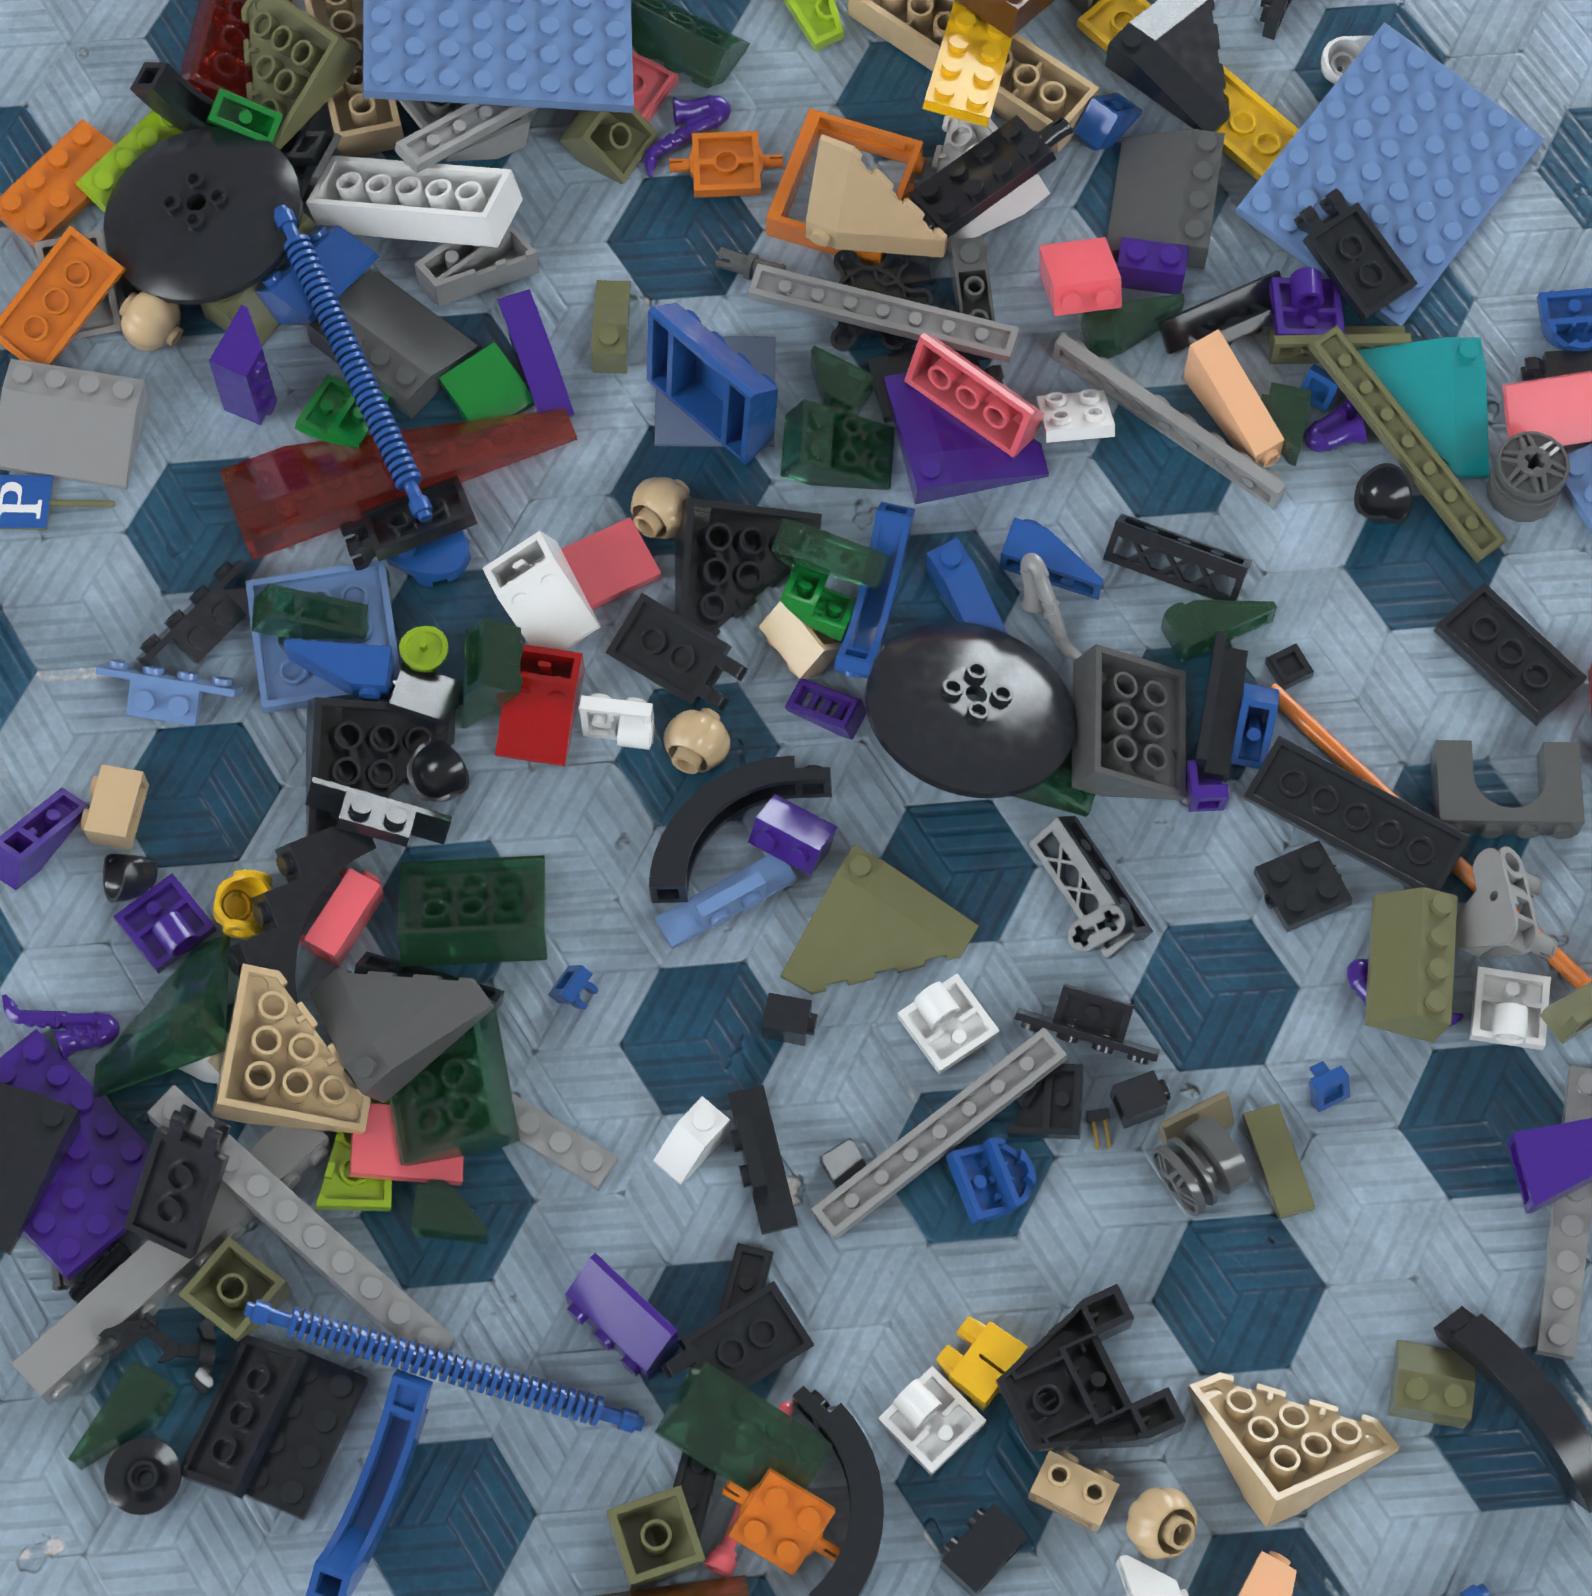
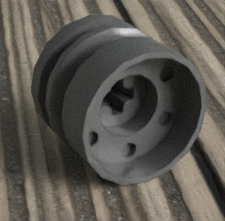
M1523 431L1511 436L1503 443L1486 483L1487 497L1493 508L1505 518L1516 522H1534L1544 518L1555 507L1570 471L1569 456L1562 444L1552 436L1538 431Z
M1205 1115L1184 1129L1183 1135L1186 1143L1178 1137H1171L1167 1141V1146L1159 1145L1152 1151L1154 1165L1164 1185L1179 1204L1195 1216L1205 1211L1206 1204L1213 1206L1217 1203L1218 1194L1216 1188L1222 1193L1229 1195L1250 1179L1248 1166L1234 1141L1217 1121Z

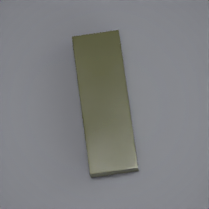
M1279 1104L1243 1113L1242 1119L1278 1220L1314 1210L1316 1206Z

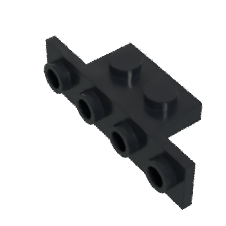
M1276 270L1159 321L1158 325L1166 352L1172 354L1188 347L1218 329L1229 346L1233 343L1234 339L1243 335L1252 336L1260 333L1263 330L1262 327L1273 323L1270 312L1272 307L1269 283L1272 277H1281L1280 271Z
M243 560L234 561L232 564L229 561L223 563L213 574L216 579L208 587L205 585L199 587L189 597L192 603L183 612L180 609L176 610L164 622L167 628L159 636L154 633L140 646L143 652L136 659L141 664L150 662L172 640L194 663H199L247 615L223 590L247 564Z
M312 777L305 802L307 806L338 814L337 828L407 847L410 835L444 844L452 821V816L437 811L424 809L316 777Z
M1068 984L1063 985L1054 1018L1022 1008H1018L1014 1018L1015 1020L1022 1021L1021 1027L1024 1029L1038 1032L1045 1028L1057 1032L1056 1038L1066 1042L1077 1043L1078 1039L1091 1042L1092 1049L1103 1053L1112 1054L1113 1050L1128 1053L1127 1059L1139 1064L1148 1065L1149 1060L1157 1062L1160 1051L1125 1040L1134 1004Z
M764 1085L728 1093L736 1130L730 1131L735 1153L742 1152L745 1165L739 1166L743 1187H750L761 1234L765 1235L798 1227Z

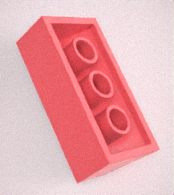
M926 333L919 337L904 382L1012 458H1015L1036 437L1045 414L936 337Z

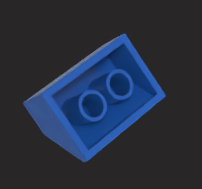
M319 225L308 234L337 298L379 258L375 251L339 225ZM286 255L284 258L286 262L278 269H273L261 280L263 284L254 292L278 323L311 324L316 319V316L301 286V282L298 280L297 274Z

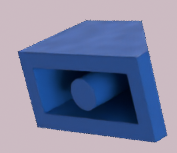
M1119 93L1092 97L1073 132L1081 137V143L1089 149L1097 151L1110 148L1140 117L1143 110Z
M1244 683L1231 764L1260 769L1269 752L1279 705V689Z

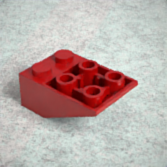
M519 643L512 644L505 678L495 756L566 766L585 673L583 653Z

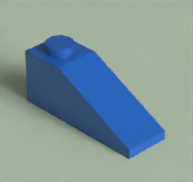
M1014 517L1001 552L1000 569L1021 575L1020 565L1023 556L1027 553H1036L1042 558L1047 567L1051 585L1099 600L1103 578L1048 528L1041 526V524L1031 519L1021 520Z
M955 538L928 552L925 571L958 622L986 626L1008 634L975 564L959 539Z
M285 639L284 647L287 657L293 663L349 695L358 697L362 701L378 702L380 699L390 700L395 663L390 646Z

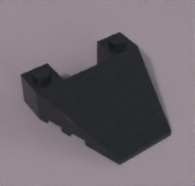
M1118 1284L1084 1298L1061 1322L1048 1331L1046 1336L1033 1348L1031 1347L996 1380L1029 1452L1148 1447L1182 1431L1186 1420L1170 1388L1167 1387L1131 1403L1101 1342L1130 1329L1134 1320V1316Z

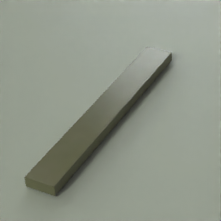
M1338 325L1311 342L1308 346L1310 351L1473 560L1478 563L1506 542L1504 537Z

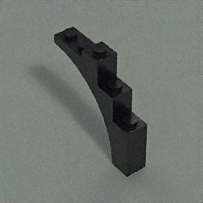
M337 825L275 849L277 867L280 873L286 876L288 883L251 898L254 919L259 925H262L264 933L226 948L229 954L227 957L229 967L238 978H240L242 964L278 970L288 983L284 988L296 1004H298L295 983L297 948L304 923L317 897L331 879L349 863L376 849L372 837L337 828Z

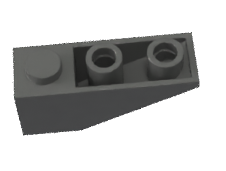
M984 236L950 240L947 252L957 312L995 321Z

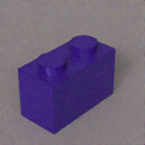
M1121 237L1117 268L1121 276V288L1181 296L1189 246Z
M774 794L756 816L748 843L811 876L829 853L837 826Z

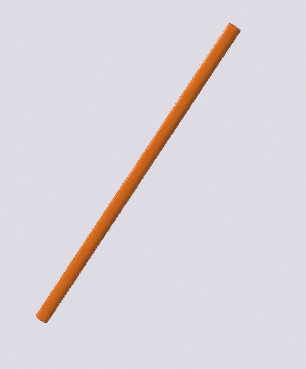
M1277 683L1270 687L1279 689L1278 709L1337 765L1399 798ZM1461 856L1452 873L1475 893L1477 889L1473 876V866ZM1558 946L1554 956L1550 957L1548 955L1549 959L1546 961L1576 989L1592 981V978Z

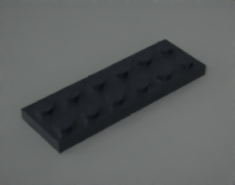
M1278 736L1244 795V800L1411 889L1426 887L1441 891L1471 836L1281 736Z

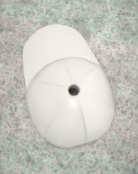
M1342 36L1330 41L1324 48L1320 64L1324 77L1336 84L1373 36Z

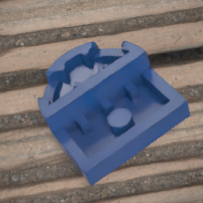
M1592 288L1539 292L1537 304L1541 329L1545 339L1552 346L1566 351L1592 350Z
M460 530L390 557L386 561L389 565L413 576L418 585L433 587L432 582L443 579L451 582L465 571L471 560L469 552L470 541L464 531Z
M989 1138L983 1144L954 1150L945 1156L972 1225L1012 1214L1029 1199L1032 1187L1036 1183L1035 1169L1029 1156L1024 1150L1016 1151L1011 1146L1005 1144L1006 1139Z

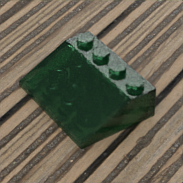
M545 855L401 862L397 927L401 967L547 960Z
M490 1000L494 1008L390 1098L402 1166L484 1153L520 1141L495 1001Z

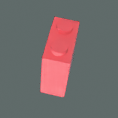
M1106 237L1039 245L1040 277L1054 316L1122 308L1121 276Z

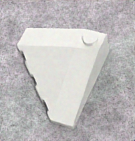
M945 116L942 129L947 134L944 145H937L931 166L932 169L939 172L996 131L998 127L991 119L989 120L988 127ZM1038 173L947 238L946 252L948 251L950 240L978 237L1024 215L1047 197L1050 192Z

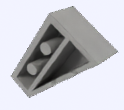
M510 224L498 248L443 243L415 263V270L420 287L440 307L539 273L537 252Z

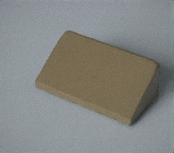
M1222 1091L1162 1121L1158 1136L1163 1145L1167 1146V1141L1171 1137H1178L1186 1143L1183 1135L1184 1129L1204 1115L1213 1118L1224 1130L1234 1125V1116L1227 1092Z

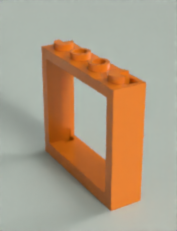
M809 108L766 216V235L836 255L840 249L819 246L809 238H806V223L787 218L818 138L824 134L853 145L858 150L907 164L896 192L898 199L902 201L904 198H909L912 201L909 193L917 187V184L913 182L916 175L922 176L927 158L922 157L923 141ZM854 251L862 264L871 267L880 264L887 254Z

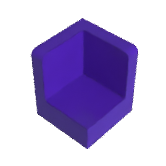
M1188 760L1186 766L1188 811L1224 810L1229 799L1228 784H1222V781L1198 777L1195 760Z

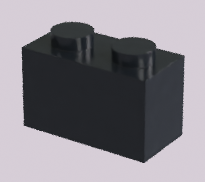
M992 1504L987 1511L982 1507L979 1508L966 1523L970 1528L969 1531L961 1539L954 1536L940 1551V1554L944 1556L941 1560L940 1568L970 1596H977L1026 1543L1028 1537L995 1504Z

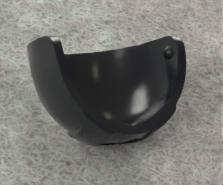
M1383 463L1363 474L1356 485L1354 494V505L1357 512L1370 522L1376 524L1390 525L1404 522L1412 508V490L1405 473L1394 464Z
M430 740L420 745L414 751L407 766V778L411 788L420 799L431 802H446L468 789L469 774L466 765L460 755L450 745L441 740Z
M110 853L104 859L103 886L106 898L111 903L125 902L140 897L152 888L157 880L158 862L153 858Z

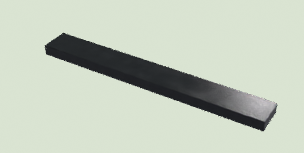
M737 1243L718 1315L766 1286L774 1255L773 1251ZM737 1395L719 1407L712 1397L693 1409L673 1488L680 1485L682 1487L699 1541Z

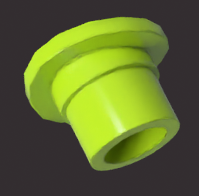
M420 626L411 629L401 638L399 644L400 657L405 665L414 671L422 673L435 672L445 662L449 651L448 641L444 633L431 626Z

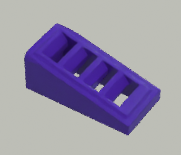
M803 678L799 679L785 705L787 711L850 740L854 738L866 716V708L861 699ZM810 692L813 695L807 706L804 707L802 704ZM821 699H825L819 712L815 711ZM834 705H838L833 717L829 716Z

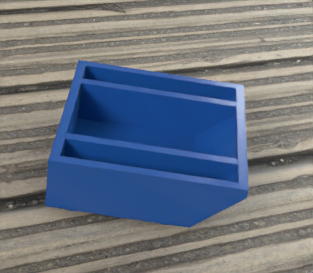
M678 303L653 306L648 310L647 381L746 465L774 438L778 388L775 382L768 375H761L755 370L745 355L735 353L728 347L724 338L716 331L711 332L707 329L693 311L685 310Z

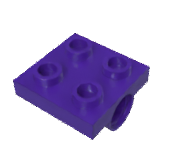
M1311 267L1301 268L1293 272L1290 278H1271L1269 290L1275 335H1323L1336 325L1345 334L1340 292L1330 279H1322L1321 272L1318 269Z
M173 873L113 916L118 925L158 974L217 931L213 922Z

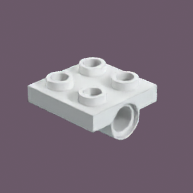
M1085 389L1077 393L1063 394L1052 392L1044 396H1036V408L1045 414L1041 426L1046 443L1115 437V423L1104 390Z
M595 693L591 696L581 695L579 711L583 736L617 740V746L650 750L655 735L653 703H647L640 698H628L626 700L611 699L610 696Z
M1478 966L1475 971L1469 1040L1543 1050L1546 1045L1547 1024L1539 1015L1549 1006L1551 977Z
M955 974L943 983L936 982L931 984L917 995L913 1003L897 1013L899 1021L939 1075L999 1036L1000 1033L998 1027L958 974Z
M931 1366L919 1379L912 1381L896 1397L893 1404L878 1417V1422L932 1476L986 1423V1419Z

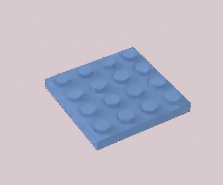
M378 560L371 561L366 569L359 571L355 569L354 564L245 581L263 713L307 707L308 700L314 697L349 700L358 698L349 695L288 660L284 647L285 639L390 646L395 660L392 682L398 679L401 666L385 560L380 562Z

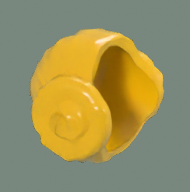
M252 869L234 871L232 877L223 880L217 887L213 903L214 919L223 926L222 931L230 938L246 940L264 933L262 925H259L254 919L251 898L273 889V878L268 873Z

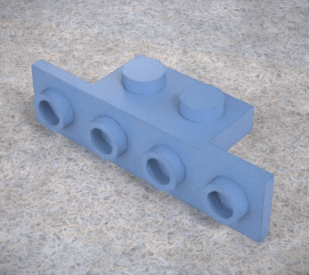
M109 659L108 663L96 667V674L130 680L126 715L196 726L199 724L203 692L231 697L243 693V685L233 684L234 679L224 676H212V680L200 679L199 673L193 671L179 670L177 675L164 673L165 668L157 665H143V669L130 667L129 661L121 659Z
M769 854L688 899V902H681L654 917V920L670 947L674 949L712 927H719L725 924L732 916L741 911L756 907L763 899L798 881V878L789 864Z

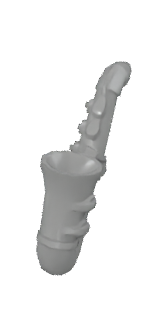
M1027 553L1023 556L1020 565V574L1022 575L1024 588L1021 607L1029 613L1045 611L1043 617L1049 621L1048 627L1053 630V639L1057 640L1058 647L1064 655L1074 661L1081 656V653L1068 640L1059 609L1060 602L1055 598L1047 567L1038 554Z

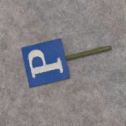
M0 475V529L47 530L50 507H114L115 502L112 500H51L53 475Z

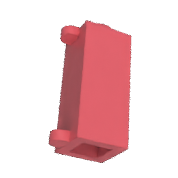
M352 868L341 870L339 876L342 878V881L306 935L301 934L299 944L306 947L308 952L337 968L340 967L385 897L380 880L365 870H362L361 873Z

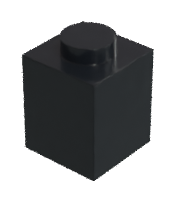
M769 993L762 1023V1038L805 1046L807 1034L813 1036L815 1034L818 1014L812 1013V1000Z
M1154 1070L1114 1084L1110 1093V1098L1124 1129L1165 1114L1168 1100L1171 1099L1165 1081L1163 1079L1158 1080Z

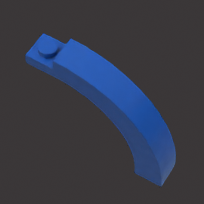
M881 502L877 509L857 600L846 636L836 655L834 669H837L836 672L853 678H868L874 661L882 650L907 552L915 514L914 508Z
M397 1369L392 1375L380 1422L364 1468L335 1532L321 1555L315 1561L306 1596H351L356 1589L381 1540L411 1466L429 1410L426 1406L433 1385L432 1381Z

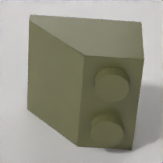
M633 107L632 113L580 110L560 138V142L581 164L620 184H624L645 155V151L652 145L659 134L635 107Z
M228 1236L178 1295L238 1342L262 1326L250 1322L249 1317L243 1316L248 1301L255 1303L256 1299L271 1303V1308L279 1309L290 1296L291 1291L286 1280Z
M1397 1340L1388 1415L1464 1429L1472 1419L1476 1384L1475 1368L1452 1349Z
M681 1485L607 1510V1521L630 1591L640 1590L667 1581L706 1560Z

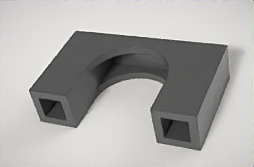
M1436 740L1430 752L1433 817L1465 834H1481L1485 838H1495L1502 834H1517V837L1524 839L1534 838L1538 835H1552L1556 839H1568L1578 835L1585 823L1579 742H1543L1536 755L1538 797L1525 806L1508 808L1489 801L1479 791L1474 779L1472 741Z

